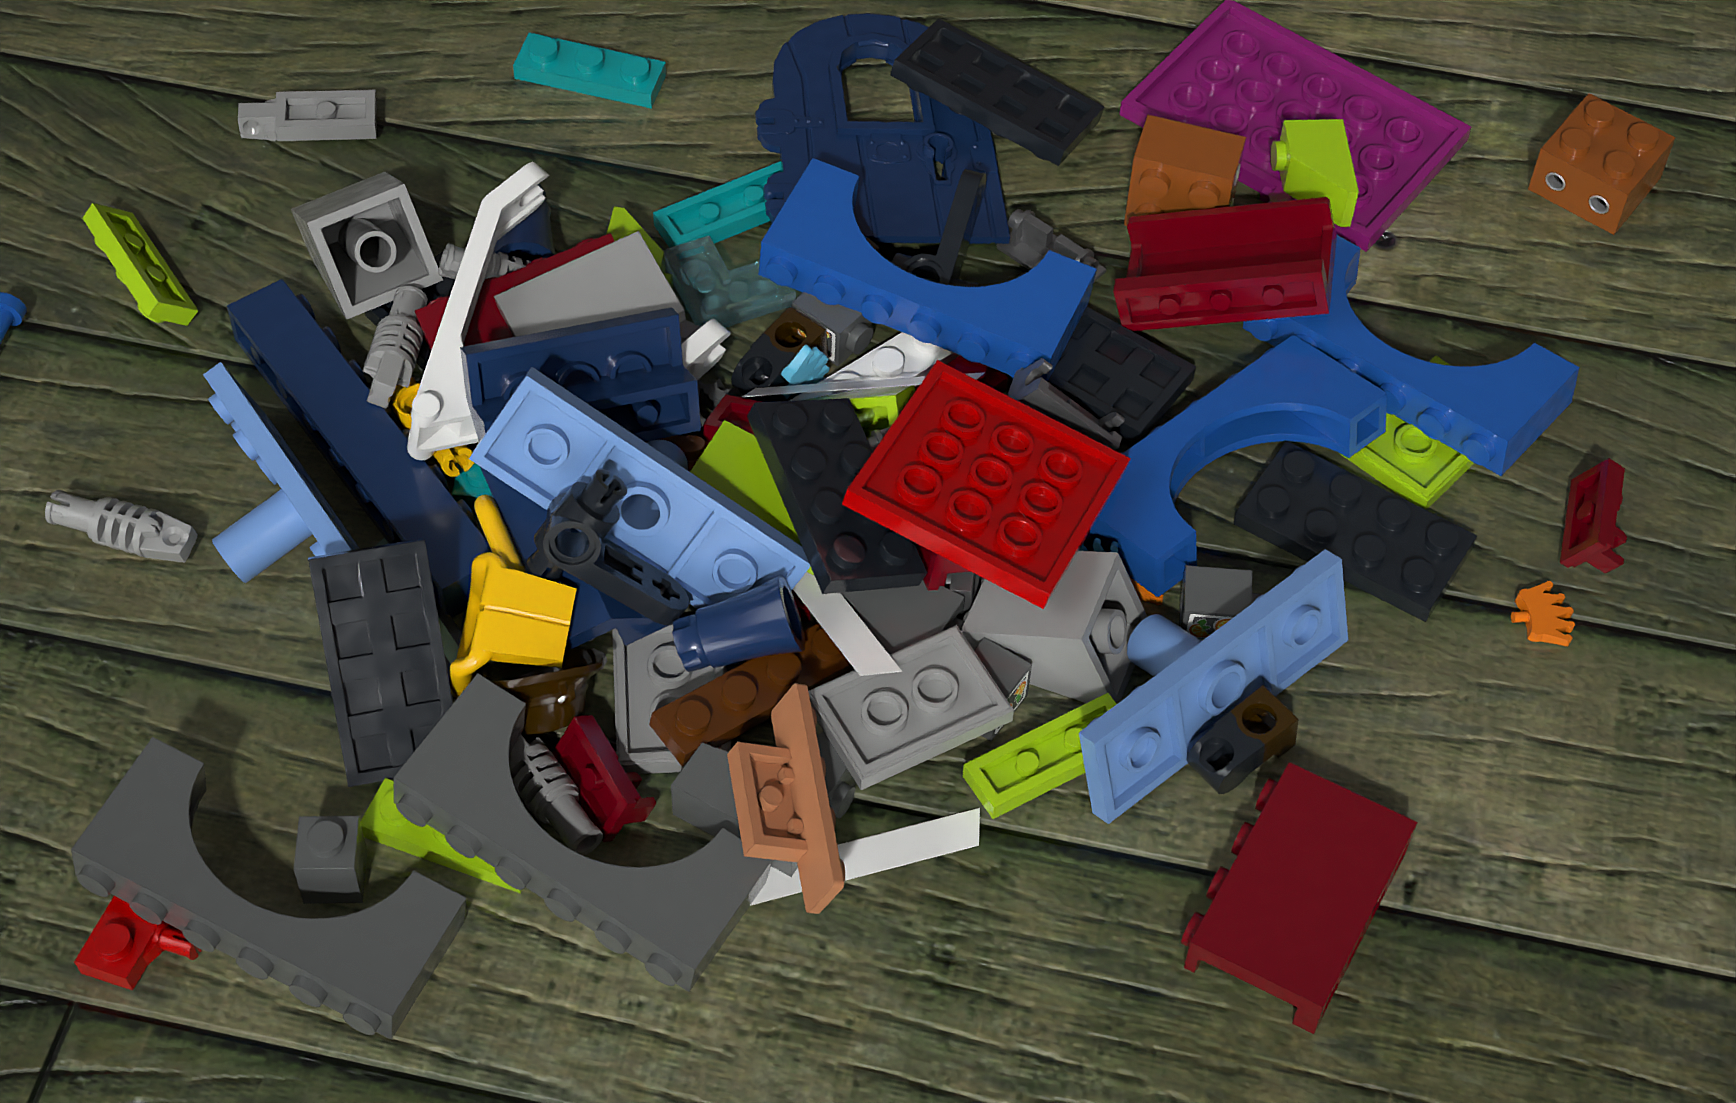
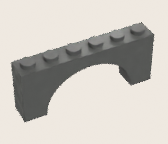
M923 580L919 586L841 593L889 655L957 625L961 631L965 622L963 620L965 597L944 586H939L938 590L928 591ZM823 731L817 735L820 756L823 757L826 764L825 782L829 804L835 812V817L841 818L853 800L856 782ZM702 742L671 784L673 815L714 837L724 828L741 839L727 757L729 751L714 748ZM772 860L771 867L792 877L798 865L797 862Z
M477 673L394 776V803L398 811L411 823L420 827H424L427 824L445 835L448 844L461 855L468 858L477 856L495 867L497 875L511 887L518 890H523L526 887L544 899L549 910L559 918L569 922H573L576 919L594 931L598 941L609 950L618 954H623L626 951L645 964L648 973L659 982L668 986L677 984L690 992L766 884L772 860L745 857L741 839L724 828L707 845L695 853L678 861L652 867H625L606 864L585 857L565 847L544 831L530 816L522 804L511 778L509 758L516 740L524 730L526 704Z
M152 737L72 847L71 853L75 875L79 883L98 896L108 897L109 894H112L129 903L133 912L147 922L159 925L164 921L181 930L184 937L201 950L213 952L216 948L235 958L238 966L255 978L265 980L270 976L289 986L290 992L309 1006L320 1007L323 1004L343 1014L345 1022L355 1030L366 1035H374L377 1032L392 1040L464 924L466 897L413 871L408 879L386 899L372 907L345 916L314 919L292 917L263 909L246 901L227 888L211 872L199 854L192 837L195 812L207 790L204 763Z

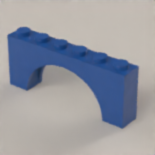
M812 158L761 241L758 275L770 279L777 285L787 286L797 291L814 295L825 304H839L861 312L863 317L873 323L883 324L913 336L920 342L931 343L961 355L968 361L978 362L1006 373L1014 378L1015 372L1023 367L1025 369L1036 361L1045 359L1053 367L1049 372L1040 377L1048 382L1089 303L1097 268L1049 250L1038 265L1029 272L1008 282L996 285L961 287L940 284L917 277L895 266L880 255L860 231L854 216L859 176Z
M1336 235L1337 242L1329 314L1243 321V329L1250 332L1257 339L1266 341L1274 347L1293 334L1386 392V413L1395 415L1403 421L1414 425L1429 438L1442 442L1466 456L1473 463L1482 465L1499 476H1502L1572 403L1580 368L1536 343H1533L1528 349L1510 359L1482 366L1442 365L1417 359L1392 348L1372 334L1357 318L1350 306L1347 294L1356 284L1361 248Z
M1293 334L1275 348L1268 349L1255 362L1239 373L1231 375L1219 387L1203 398L1192 402L1186 410L1163 426L1156 427L1147 437L1121 453L1131 458L1130 462L1084 540V544L1094 551L1092 547L1093 540L1099 538L1104 551L1110 552L1111 543L1113 541L1117 542L1119 545L1118 554L1129 577L1156 597H1159L1183 580L1185 566H1197L1196 530L1188 525L1180 516L1174 504L1182 488L1200 469L1213 460L1237 449L1278 441L1315 444L1350 458L1386 432L1387 393Z

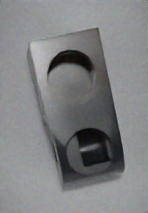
M789 306L750 346V350L738 362L731 378L732 386L738 388V391L744 395L755 388L787 386L789 382L781 373L804 345H808L811 349L817 347L829 358L826 329ZM797 329L803 331L806 335V338L799 335ZM779 394L750 396L749 398L760 402L782 401L784 397Z
M1262 685L1217 721L1213 728L1192 747L1186 761L1218 794L1228 793L1241 784L1252 771L1273 755L1279 758L1296 745L1299 719ZM1266 710L1274 716L1275 720L1266 712Z

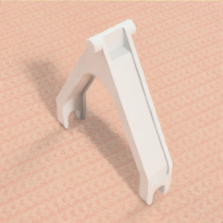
M530 162L486 195L481 202L417 395L413 399L411 410L412 423L408 436L407 450L414 459L426 460L433 455L434 451L479 442L466 399L460 347H463L497 240L533 213L546 198L542 195L544 190L538 184L550 175L535 162ZM716 319L708 321L681 344L683 366L698 380L724 355L726 349L720 343L730 336L731 332Z

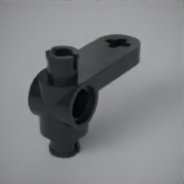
M964 169L936 256L930 254L909 256L896 253L891 263L910 274L923 279L931 278L940 284L980 287V283L961 280L959 276L983 200L986 174L969 169Z
M598 469L589 483L576 482L568 492L555 497L548 506L546 520L534 534V542L538 549L527 560V565L535 576L541 577L548 567L550 571L544 579L557 582L563 571H566L652 621L662 625H673V621L679 619L690 603L684 588L670 575L605 538L620 518L616 504L627 494V487L617 475H614L606 485L604 482L609 477L610 471ZM575 528L583 532L572 533L566 531L565 529Z

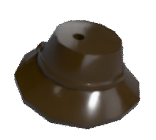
M593 648L568 650L564 654L562 668L514 664L485 678L526 704L522 734H540L567 727L574 717L585 715L586 689L589 687L588 679L604 668L607 657L605 653Z

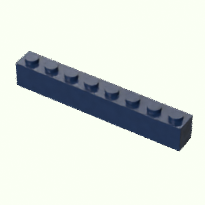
M280 279L227 305L236 342L382 535L385 537L388 534L392 540L398 538L400 542L424 538L436 602L446 615L450 614L452 618L466 611L470 592L472 562L477 555L492 552L487 539L477 529L476 519L468 504L463 499L454 500L449 493L448 483L436 464L433 463L428 466L424 460H417L410 456L407 450L410 430L407 428L400 430L394 423V416L390 406L388 405L387 408H383L367 402L369 389L367 388L368 385L364 373L356 361L350 360L347 362L341 355L338 340L331 329L327 326L319 327L315 321L313 309L302 293L295 296L284 280Z

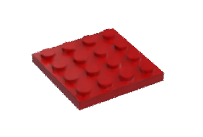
M937 360L848 487L842 505L1044 609L1121 480L1131 458Z

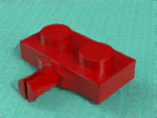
M113 896L74 963L83 975L133 991L147 966L163 951L166 950L187 957L190 960H195L199 956L197 951L201 952L202 950L191 944L184 937L181 930L164 921L159 925L147 922L133 912L129 903Z

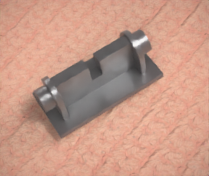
M1020 209L1015 210L1008 220V226L1013 229L1010 233L1009 244H997L998 250L1028 270L1038 265L1047 252L1051 250L1097 268L1094 282L1106 273V268L1094 259V252L1088 248L1083 249L1062 234L1056 236L1053 234V228L1038 219L1031 210L1024 212Z

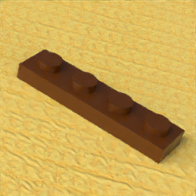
M818 623L804 631V651L774 654L751 659L652 712L649 725L683 767L702 742L717 748L770 719L773 708L794 683L807 685L809 691L855 669Z

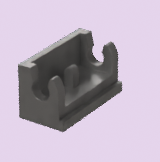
M1040 359L1024 369L1022 367L1015 372L1007 396L1113 450L1119 448L1122 436L1115 431H1110L1114 427L1120 426L1125 421V418L1116 412H1112L1101 419H1097L1040 377L1049 372L1053 367L1045 359Z

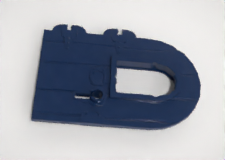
M870 13L848 14L847 16L839 15L817 21L797 31L782 46L774 61L773 98L766 99L760 103L758 110L755 112V120L758 125V140L768 151L779 153L782 172L771 175L767 180V184L763 187L764 199L766 200L765 211L771 223L774 222L812 158H815L859 176L854 216L864 237H868L877 243H940L960 177L964 169H969L986 174L984 196L969 244H990L992 242L996 244H1009L1010 232L993 140L989 128L964 115L953 112L948 106L909 88L914 122L892 121L885 123L880 121L847 120L841 78L843 70L854 64L857 59L865 58L882 59L893 66L894 60L929 27L889 15ZM933 161L943 164L941 175L945 177V180H936Z

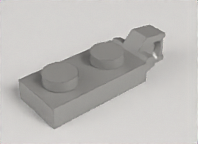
M376 90L276 92V98L267 100L265 103H239L238 125L241 138L270 141L377 139Z

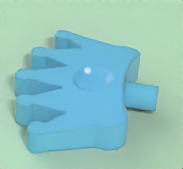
M804 345L790 364L783 369L781 375L789 382L787 386L817 384L826 379L824 375L830 370L826 365L829 358L817 347L811 349L808 345ZM801 393L781 395L787 400L790 396L796 397Z

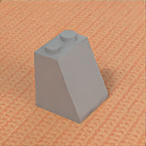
M386 172L291 209L310 257L346 319L393 301L396 290L402 286H414L421 290L443 281L442 276H439V268L405 184Z
M1078 551L1044 609L982 578L981 587L973 605L963 618L965 622L961 632L973 650L985 637L1032 664L1029 683L1031 685L1084 703L1109 693L1118 704L1122 699L1135 664L1127 656L1129 638L1136 626L1148 616L1118 553Z

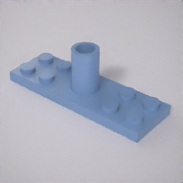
M220 362L204 373V377L215 391V394L208 398L213 408L227 425L231 423L236 432L233 434V437L252 461L256 460L259 467L274 485L278 483L281 487L279 491L212 539L214 546L233 572L246 584L311 535H314L317 540L316 543L310 546L315 556L360 549L265 411L228 369Z
M533 367L530 368L469 458L546 510L555 497L568 492L574 483H589L598 469L610 471L609 477L604 482L606 485L614 475H617L626 485L627 494L616 504L620 518L605 538L674 578L686 591L689 597V604L697 609L750 591L780 575L786 579L792 591L810 568L802 546L689 472L687 458L677 445L666 440L644 442Z
M1325 549L1305 565L1299 566L1289 577L1266 594L1255 599L1250 606L1203 641L1159 614L1146 617L1136 626L1127 644V656L1132 663L1152 675L1153 678L1135 688L1129 696L1102 716L1092 720L1086 728L1079 732L1092 813L1107 824L1111 823L1188 764L1186 761L1187 756L1196 742L1211 730L1217 721L1262 685L1274 696H1277L1348 641L1341 558Z

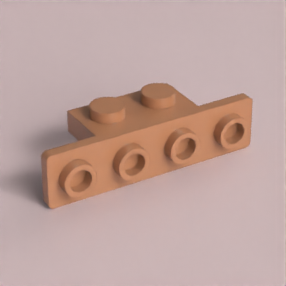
M794 683L771 712L776 747L737 742L728 752L727 757L744 856L797 862L805 910L807 913L819 914L843 889L845 865L842 859H840L835 836L836 817L833 808L829 804L825 782L826 764L823 757L820 756L816 734V712L811 707L807 685Z

